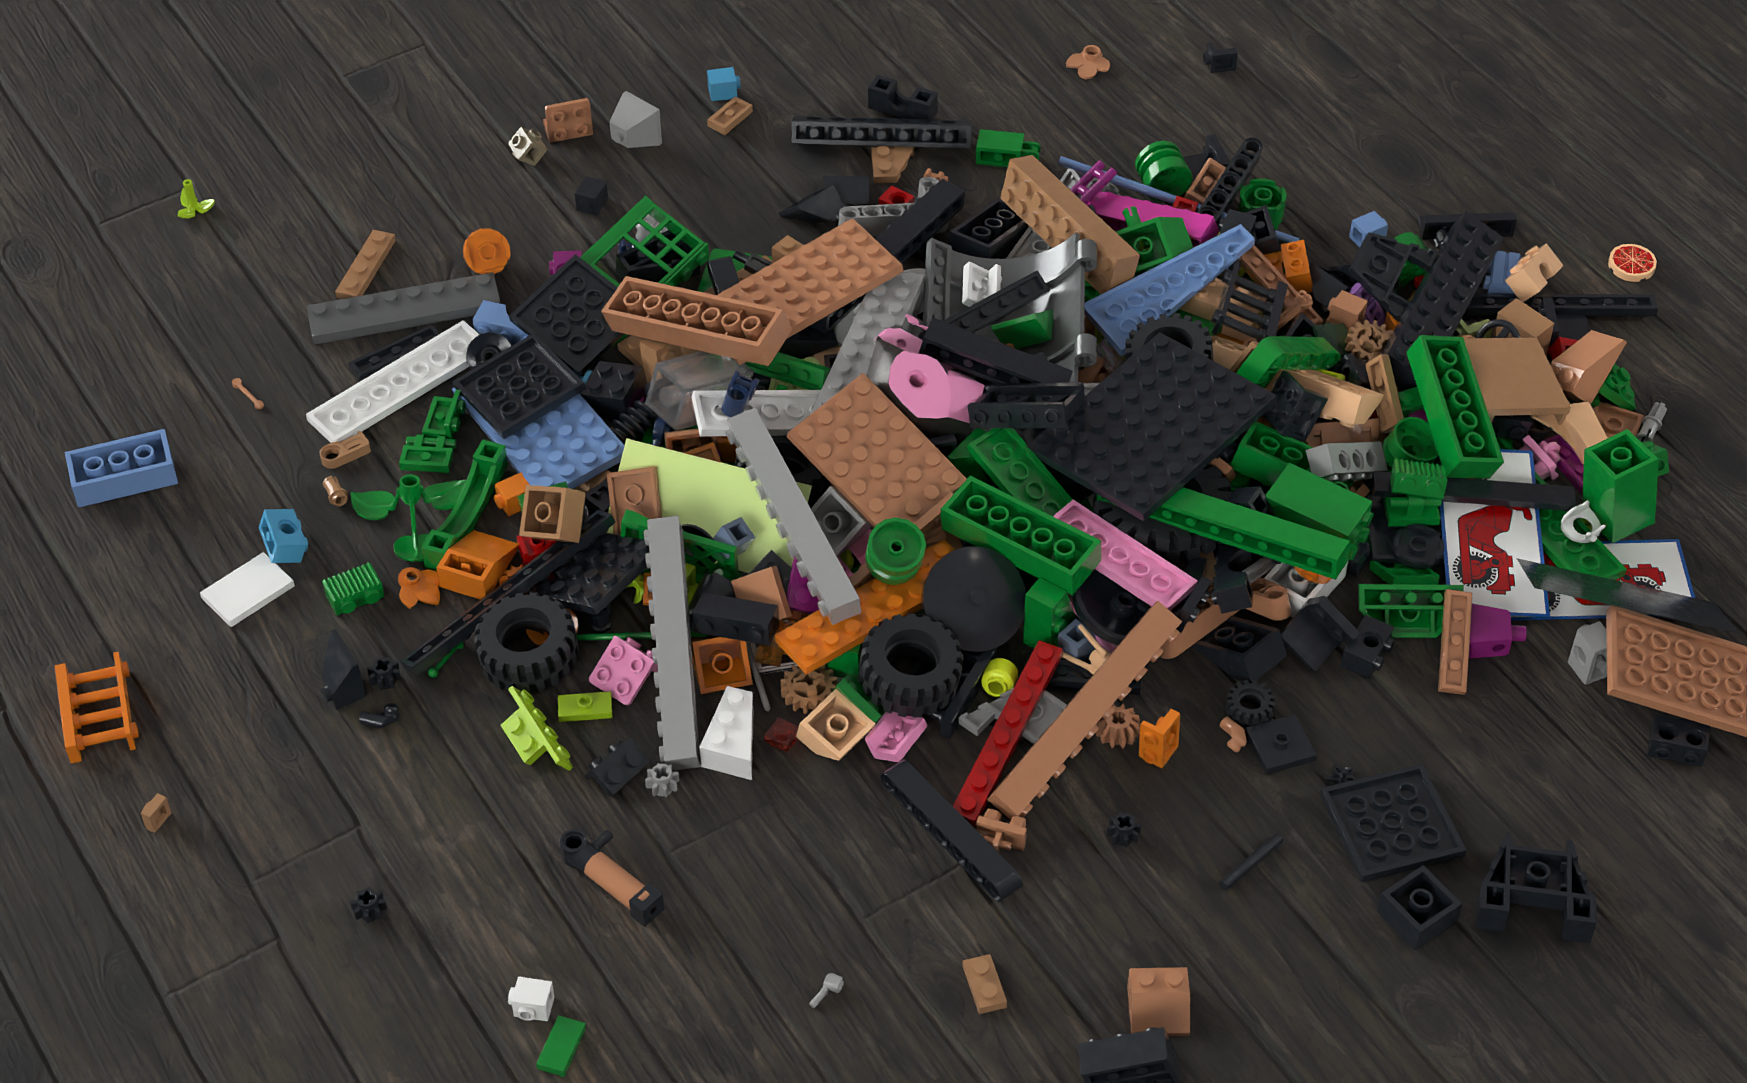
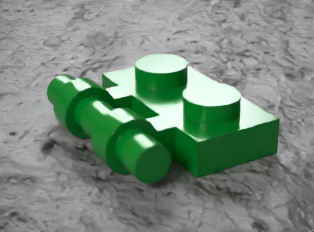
M417 434L416 437L407 436L406 445L403 446L399 461L400 470L449 473L454 455L453 449H456L457 445L456 439H447L446 436L430 438L422 434Z

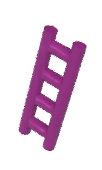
M1100 160L1070 189L1076 196L1078 194L1082 195L1080 200L1086 205L1117 174L1116 170L1112 167L1106 173L1102 170L1105 168V165ZM1094 178L1099 179L1090 189L1086 187Z

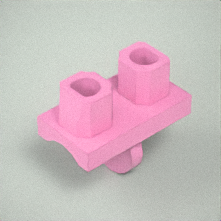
M1529 435L1523 438L1524 446L1519 450L1533 451V460L1537 463L1534 465L1535 472L1542 480L1548 476L1552 481L1558 478L1559 475L1555 471L1556 464L1554 462L1560 460L1558 455L1560 446L1556 442L1547 444L1545 441L1538 445Z

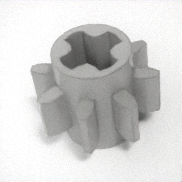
M657 763L653 769L647 770L646 788H652L653 796L658 795L666 798L672 791H677L679 773L672 771L671 764Z

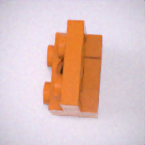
M1304 240L1281 244L1282 251L1264 255L1297 292L1304 290L1306 293L1313 292Z

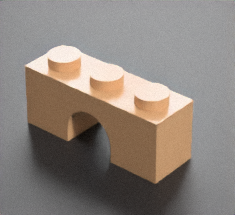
M1547 243L1540 248L1536 245L1527 251L1525 256L1517 262L1518 264L1509 270L1511 274L1505 281L1519 300L1524 302L1540 292L1548 283L1546 280L1555 275L1563 267V264Z

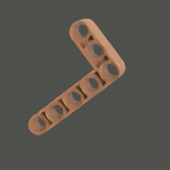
M1261 577L1252 584L1250 583L1253 592V605L1251 608L1246 609L1275 621L1286 619L1291 615L1292 611L1285 587ZM1214 586L1207 591L1211 593V590L1214 589ZM1210 594L1204 607L1198 606L1201 610L1194 623L1189 621L1182 633L1179 632L1170 644L1165 641L1160 647L1163 650L1160 657L1164 659L1177 657L1239 610L1221 614L1219 605H1214L1212 595Z

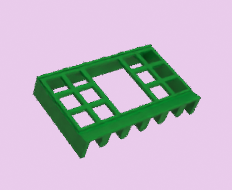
M644 196L580 258L616 287H619L620 284L595 264L624 238L668 272L658 283L677 287L682 281H687L693 271L708 260L709 250L708 243L702 241L658 207L647 196ZM648 214L660 223L655 229L643 220ZM638 223L650 232L640 243L628 235ZM664 227L676 235L672 241L660 233ZM654 237H657L667 245L656 256L644 247ZM682 240L693 250L687 254L676 244ZM671 249L683 258L673 269L661 260ZM624 334L611 348L613 349L619 342L626 339L628 334Z

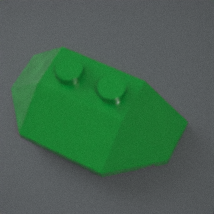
M1358 584V608L1363 616L1367 615L1394 626L1393 638H1437L1442 633L1444 592L1446 589L1464 591V585Z

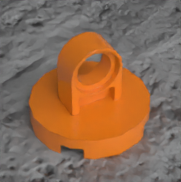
M490 228L478 229L472 232L466 239L463 246V257L467 265L474 272L479 274L493 272L496 274L503 270L510 258V245L507 239L498 231Z

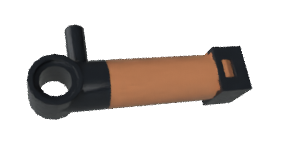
M570 829L564 832L560 837L563 862L570 867L578 868L630 910L631 917L642 926H647L664 910L663 894L650 883L645 886L600 851L602 847L613 839V834L609 830H605L591 843L587 840L586 834L579 829Z

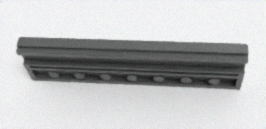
M492 272L307 305L313 343L316 345L475 316L483 300L499 304L501 302L494 273Z

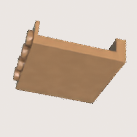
M1537 337L1464 339L1491 423L1494 416L1554 414L1558 424H1563L1567 414L1570 412V403L1566 399L1561 384L1558 382Z

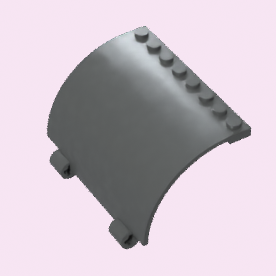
M1074 233L1069 239L1052 249L1035 255L1012 259L974 257L953 251L952 246L933 238L927 242L923 307L924 326H929L932 317L944 321L969 307L962 304L963 270L969 261L988 271L996 264L1000 265L1002 276L1000 290L1038 270L1050 289L1049 293L975 332V334L1001 343L993 333L991 325L1053 309L1052 339L1017 350L1030 355L1044 352L1049 362L1073 371L1069 382H1078L1079 366L1090 367L1096 363L1097 339L1091 334H1084L1085 272L1092 271L1097 267V244L1091 239L1080 240V234ZM953 368V369L951 370V371H955V372H958V373L967 375V376H969V377L972 378V379H974V378L977 377V376H975V375H972V374H970V373L964 372V371L959 370V369H957V368Z

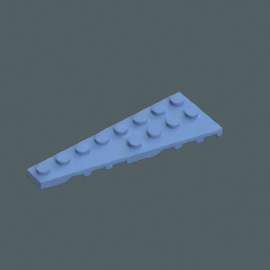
M1240 224L1085 302L1084 314L1122 356L1126 354V339H1129V333L1132 329L1137 331V324L1142 322L1146 325L1147 318L1152 316L1155 320L1160 319L1159 314L1166 313V317L1169 318L1252 248L1255 238Z

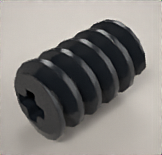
M636 400L634 402L635 408H627L628 415L621 413L619 416L620 421L613 420V428L608 426L623 445H625L626 438L638 441L636 433L639 432L645 435L646 432L643 426L652 429L653 425L650 420L656 421L659 418L657 413L645 401Z

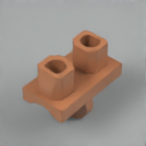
M988 809L983 817H978L976 822L977 832L998 853L1001 848L1009 851L1011 848L1024 850L1027 832L1025 818L1014 816L1010 824L1001 822L1002 814L992 809Z

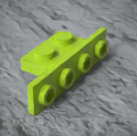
M511 686L508 690L520 708L503 722L501 727L523 762L531 765L544 752L548 751L556 764L570 771L573 768L569 760L571 756L562 745L558 744L556 732L545 724V715L532 704L534 698L526 690L520 691Z

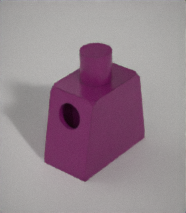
M1472 604L1469 658L1506 656L1509 654L1512 641L1525 642L1526 626L1511 625V615L1508 610Z

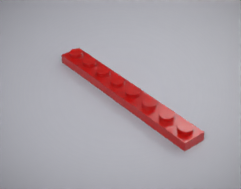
M1040 640L1037 642L953 807L971 825L976 826L978 817L982 815L988 803L987 799L993 793L1063 656L1062 648Z

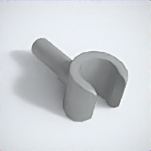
M834 973L827 974L823 987L809 1005L815 1008L830 990L839 993L844 985L843 977Z

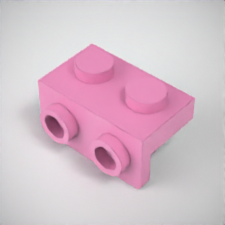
M893 711L891 714L885 712L865 737V741L875 759L899 762L928 725L922 717L913 718V716L908 715L901 717Z

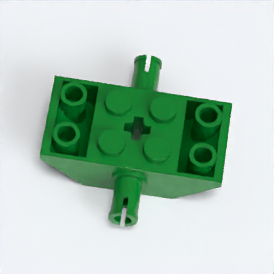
M1136 206L1130 207L1132 216L1128 208L1122 211L1128 227L1116 231V233L1140 254L1134 278L1193 248L1183 218L1156 217L1141 222Z

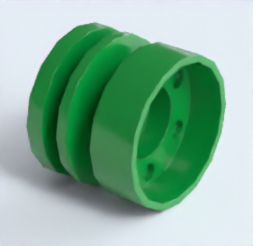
M1163 140L1146 146L1135 160V168L1144 185L1181 197L1192 184L1193 175L1178 146L1171 141ZM1150 197V198H1152L1153 200H1155V201H1157V202H1165V201H1162V200H1159V199Z
M1416 417L1401 419L1382 443L1388 469L1385 472H1392L1394 459L1396 458L1399 460L1403 459L1404 461L1408 459L1409 462L1413 460L1414 463L1416 461L1419 463L1423 461L1424 464L1427 462L1432 464L1439 456L1429 423Z

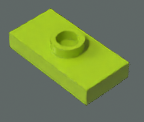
M611 691L558 695L559 722L612 718Z

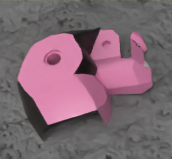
M908 314L905 315L909 323L927 331L928 327L919 324L918 319ZM887 328L875 338L877 340L867 377L927 438L954 434L957 440V448L973 430L970 427L967 406L969 403H975L982 396L985 385L967 375L951 371L954 367L943 364L930 356L918 354L923 341L901 328Z

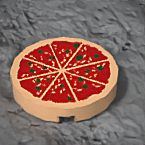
M1623 244L1614 248L1610 253L1608 266L1614 270L1613 274L1625 281L1640 282L1641 279L1646 278L1647 280L1654 274L1657 260L1654 254L1647 248L1635 244Z

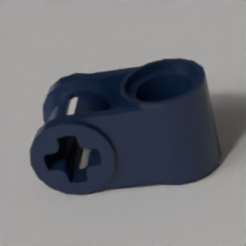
M736 370L727 388L721 408L722 412L728 417L743 413L755 394L759 379H750L741 375L740 371Z

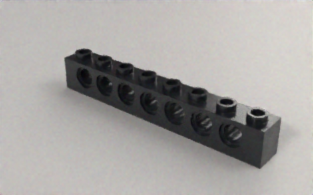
M793 116L792 143L971 148L972 121Z

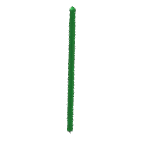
M690 631L691 637L708 636L706 634L695 633L694 631ZM651 632L576 634L578 641L612 640L614 636L621 639H627L628 637L631 639H652Z

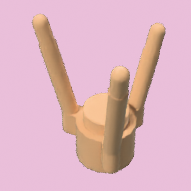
M1080 624L1078 628L1095 647V650L1089 656L1091 664L1063 652L1062 658L1094 674L1109 657L1110 653Z

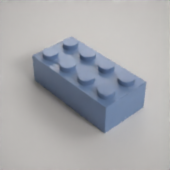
M165 429L65 452L71 487L78 508L178 484Z

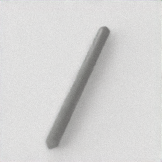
M746 642L749 664L764 710L769 711L771 707L750 643Z

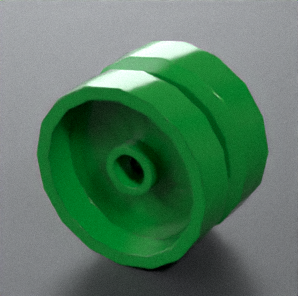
M896 517L885 519L877 524L869 535L865 555L867 568L873 577L891 585L903 584L913 579L921 569L925 554L926 542L924 534L917 525L907 519Z

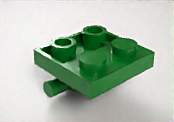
M1614 364L1598 393L1620 408L1629 411L1636 408L1634 402L1635 394L1629 382L1630 375L1625 368H1620ZM1598 393L1591 403L1592 407L1600 405Z
M1408 494L1406 497H1382L1388 527L1408 526L1411 524L1429 526L1439 525L1440 523L1438 506H1441V499Z

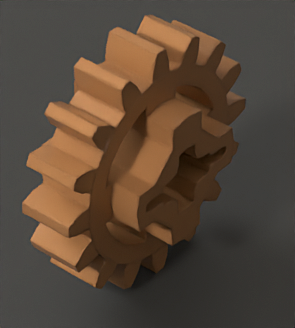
M1364 320L1363 324L1356 322L1355 326L1351 327L1345 339V343H1347L1345 350L1352 351L1351 353L1357 359L1370 361L1382 353L1393 330L1386 331V325L1383 324L1380 327L1377 325L1376 320H1374L1373 324H1369L1368 320Z
M825 664L807 675L800 667L792 665V672L785 671L784 679H781V697L785 698L786 705L793 704L794 711L803 708V714H806L808 709L814 710L831 694V691L838 684L837 677H833L832 669L825 671Z

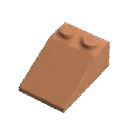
M1591 330L1555 358L1550 365L1558 382L1561 384L1565 397L1580 403L1589 401L1591 405L1627 342L1623 339Z

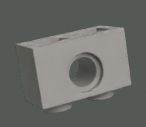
M1600 621L1591 625H1583L1577 629L1568 659L1569 665L1584 685L1607 677V630Z

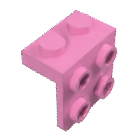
M614 636L591 673L589 681L604 692L611 691V696L621 703L630 705L650 672H658V664L653 662L652 651L647 650L646 653L639 649L641 644L630 637L625 641Z

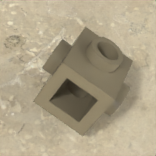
M523 127L519 128L508 143L516 159L533 166L538 163L548 149L541 140L542 136L536 130H528Z

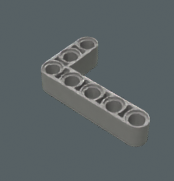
M933 177L921 178L919 180L917 199L923 197L930 187L936 185L939 181ZM915 203L843 207L839 211L838 226L853 218L871 236L881 235L891 222H895L906 209L908 210ZM949 222L946 223L937 233L945 232L948 229Z

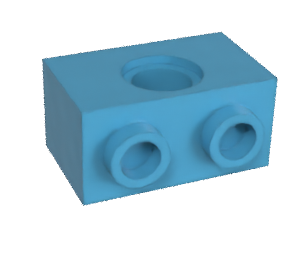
M264 509L259 530L271 563H301L304 552L308 550V540L302 533L301 521L297 519L294 509Z

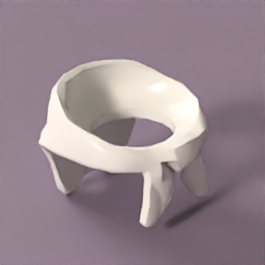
M1588 500L1570 509L1561 520V530L1567 538L1578 543L1595 542L1597 536L1606 527L1605 525L1601 526L1596 514L1590 509V502ZM1576 518L1587 519L1592 525V532H1588L1586 535L1578 533L1573 527V521Z

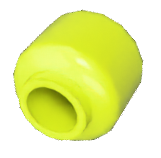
M996 658L991 660L981 678L983 689L989 695L1000 697V694L1015 687L1018 679V669L1007 659Z

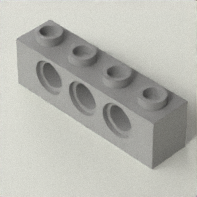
M1381 442L1327 443L1306 450L1311 473L1330 482H1344L1348 480L1354 482L1363 479L1366 481L1372 479L1373 471H1388Z

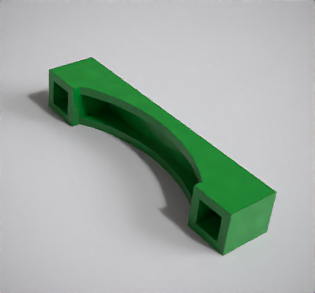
M486 440L481 441L473 455V463L467 481L456 505L444 523L437 530L430 531L421 547L425 568L437 571L436 567L446 551L474 529L495 491V484L500 482L508 467L506 445Z

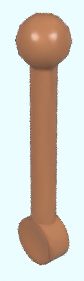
M240 378L232 380L233 387L239 388L254 403L256 409L260 410L264 407V403L257 400L242 385Z

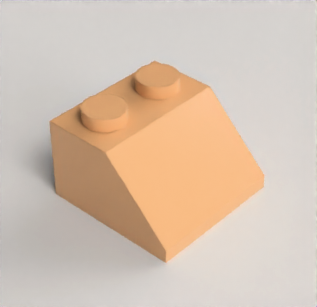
M835 689L800 723L796 737L815 754L839 761L875 726V723Z

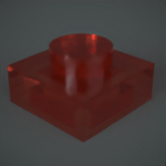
M778 717L765 733L764 742L787 753L798 739L796 735L799 727Z

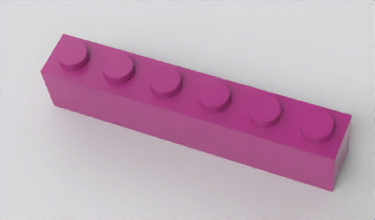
M1100 191L1087 204V206L1092 204L1096 215L1115 232L1128 227L1122 211L1128 208L1132 216L1131 206L1137 207L1141 222L1156 217L1183 218L1193 248L1214 238L1220 232L1214 217L1209 214H1200L1188 209L1182 210L1169 205L1155 204L1148 200L1133 199L1130 196H1120L1108 191Z

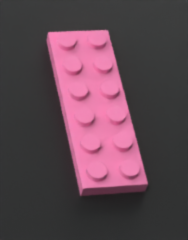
M1072 500L1053 516L1101 540L1102 561L1095 569L1150 606L1159 601L1171 611L1197 585L1198 581L1075 500Z

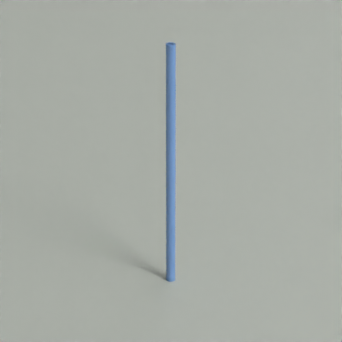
M1063 156L1060 157L1058 165L1084 174L1092 168V166ZM1115 175L1110 183L1170 204H1174L1176 195ZM1275 230L1280 242L1290 243L1300 239Z

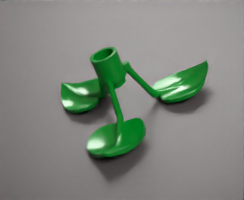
M408 474L400 478V487L396 488L397 493L395 497L386 491L362 493L351 491V502L354 510L359 516L367 520L386 518L389 511L395 510L400 496L405 504L410 505L412 536L398 538L394 542V552L396 556L403 560L420 562L424 561L421 547L429 534L417 536L414 505L422 497L426 504L431 503L435 509H453L462 493L466 480L430 485L423 490L419 477Z

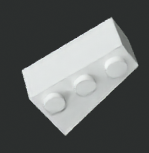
M730 686L726 687L699 747L701 767L752 780L754 714L752 692Z

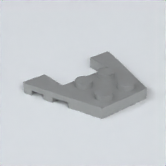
M1014 688L1000 694V698L991 703L985 702L978 706V710L967 714V712L959 717V724L978 736L994 719L998 720ZM1045 690L1022 737L1035 744L1067 704Z

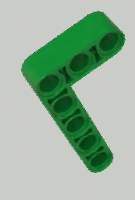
M1268 336L1260 341L1236 374L1265 389L1279 370H1328L1339 361L1341 355L1323 337Z

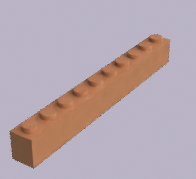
M1159 601L1152 605L987 800L1008 819L1011 820L1014 816L1023 818L1033 807L1030 804L1031 800L1035 796L1040 798L1050 787L1047 781L1052 776L1056 779L1066 768L1063 762L1068 757L1073 759L1083 748L1079 743L1085 737L1089 740L1099 729L1096 723L1101 717L1106 720L1115 710L1112 704L1117 698L1122 701L1131 691L1128 685L1133 679L1138 682L1147 672L1144 666L1149 660L1154 663L1163 653L1160 647L1165 641L1170 644L1179 634L1176 628L1182 621Z

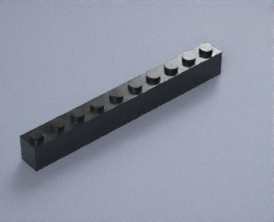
M941 179L936 185L931 186L923 197H919L913 206L908 210L906 209L895 222H891L881 235L878 234L875 240L903 264L964 208L965 190ZM866 293L811 324L810 327L826 335L863 301Z

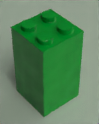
M1628 429L1584 449L1583 503L1587 500L1590 502L1589 507L1596 514L1601 526H1606L1601 533L1612 544L1655 523L1659 459Z
M1288 463L1265 495L1277 518L1349 540V560L1351 561L1357 553L1358 544L1360 542L1364 543L1370 533V529L1367 527L1373 517V513L1370 512L1371 500L1294 464Z

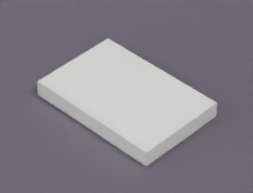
M263 552L201 591L200 595L232 627L295 585L294 581L277 564L271 563L270 558Z

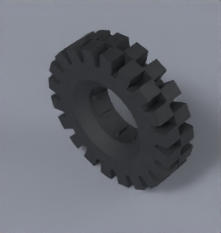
M1206 465L1183 486V488L1224 501L1233 493L1231 492V485L1228 479H1222L1223 472L1216 466L1208 468V465ZM1093 492V513L1158 555L1164 554L1165 560L1171 564L1179 563L1180 553L1185 556L1188 562L1199 557L1200 551L1207 555L1216 549V543L1222 544V542L1188 532L1148 517L1145 521H1142L1114 504L1102 500L1097 501V494Z

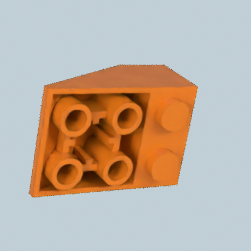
M473 530L451 546L436 567L440 587L481 600L494 590L499 582V578L503 575V570H506L516 554L518 543Z

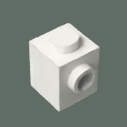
M518 977L516 986L511 987L508 996V1004L512 1005L514 1017H519L526 1021L533 1019L548 1021L555 997L552 981Z

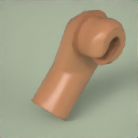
M1225 717L1221 721L1220 727L1232 737L1227 742V746L1233 751L1239 752L1241 747H1245L1247 743L1246 732L1231 718Z

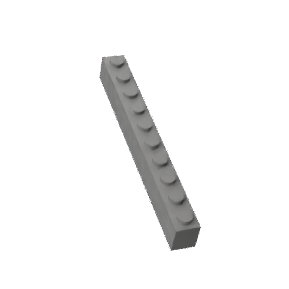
M756 408L728 418L729 429L726 430L728 440L731 445L736 444L738 459L741 463H746L747 475L751 482H756L757 486L755 487L760 500H766V510L769 517L776 519V528L780 537L786 538L788 541L786 543L788 552L792 558H797V568L802 577H807L809 581L807 586L812 597H818L820 601L818 602V607L822 616H828L831 624L834 625L860 614V599Z
M679 516L648 519V529L644 530L645 544L649 545L650 553L645 554L647 568H651V576L647 577L648 590L653 593V600H649L650 615L654 616L655 624L650 625L652 640L656 639V648H652L653 662L658 664V672H654V683L660 692V696L655 698L656 709L658 713L661 712L662 720L657 721L658 735L663 737V746H659L660 761L665 762L666 765L671 764L672 771L701 767L683 529Z

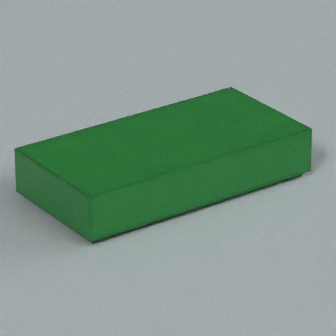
M558 1015L536 1063L537 1069L564 1077L584 1035L586 1023Z

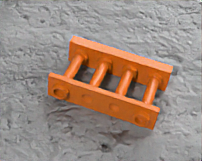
M119 651L113 653L115 666L74 675L73 672H68L65 663L55 665L64 744L71 764L81 762L80 750H85V747L127 738L130 750L136 749L134 738H138L139 733L136 722H132L125 678L130 676L127 661L122 662ZM117 676L118 686L79 695L72 691L79 684ZM120 697V707L84 715L75 714V709H78L79 705ZM123 717L124 727L86 736L78 734V729H82L84 725Z

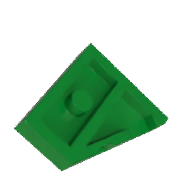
M1370 560L1369 570L1388 584L1438 585L1440 575L1430 568L1423 570L1412 569L1402 563L1395 562L1394 568H1386L1379 561Z

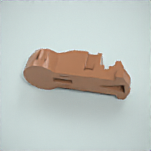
M1369 418L1365 424L1355 425L1354 428L1339 424L1340 420L1316 422L1308 438L1303 443L1317 447L1327 443L1378 442L1380 436L1379 418Z

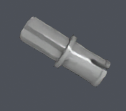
M1655 402L1648 416L1643 418V426L1636 436L1639 441L1645 436L1643 442H1652L1656 431L1660 430L1662 426L1661 421L1667 411L1664 403Z

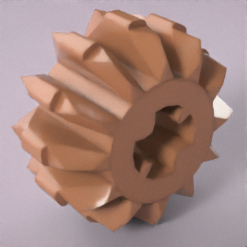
M1124 703L1120 707L1112 704L1115 710L1106 720L1101 717L1096 723L1099 729L1095 733L1097 737H1101L1102 744L1109 742L1111 748L1115 745H1120L1123 749L1126 743L1133 745L1135 738L1140 734L1139 715H1134L1133 708L1125 709Z

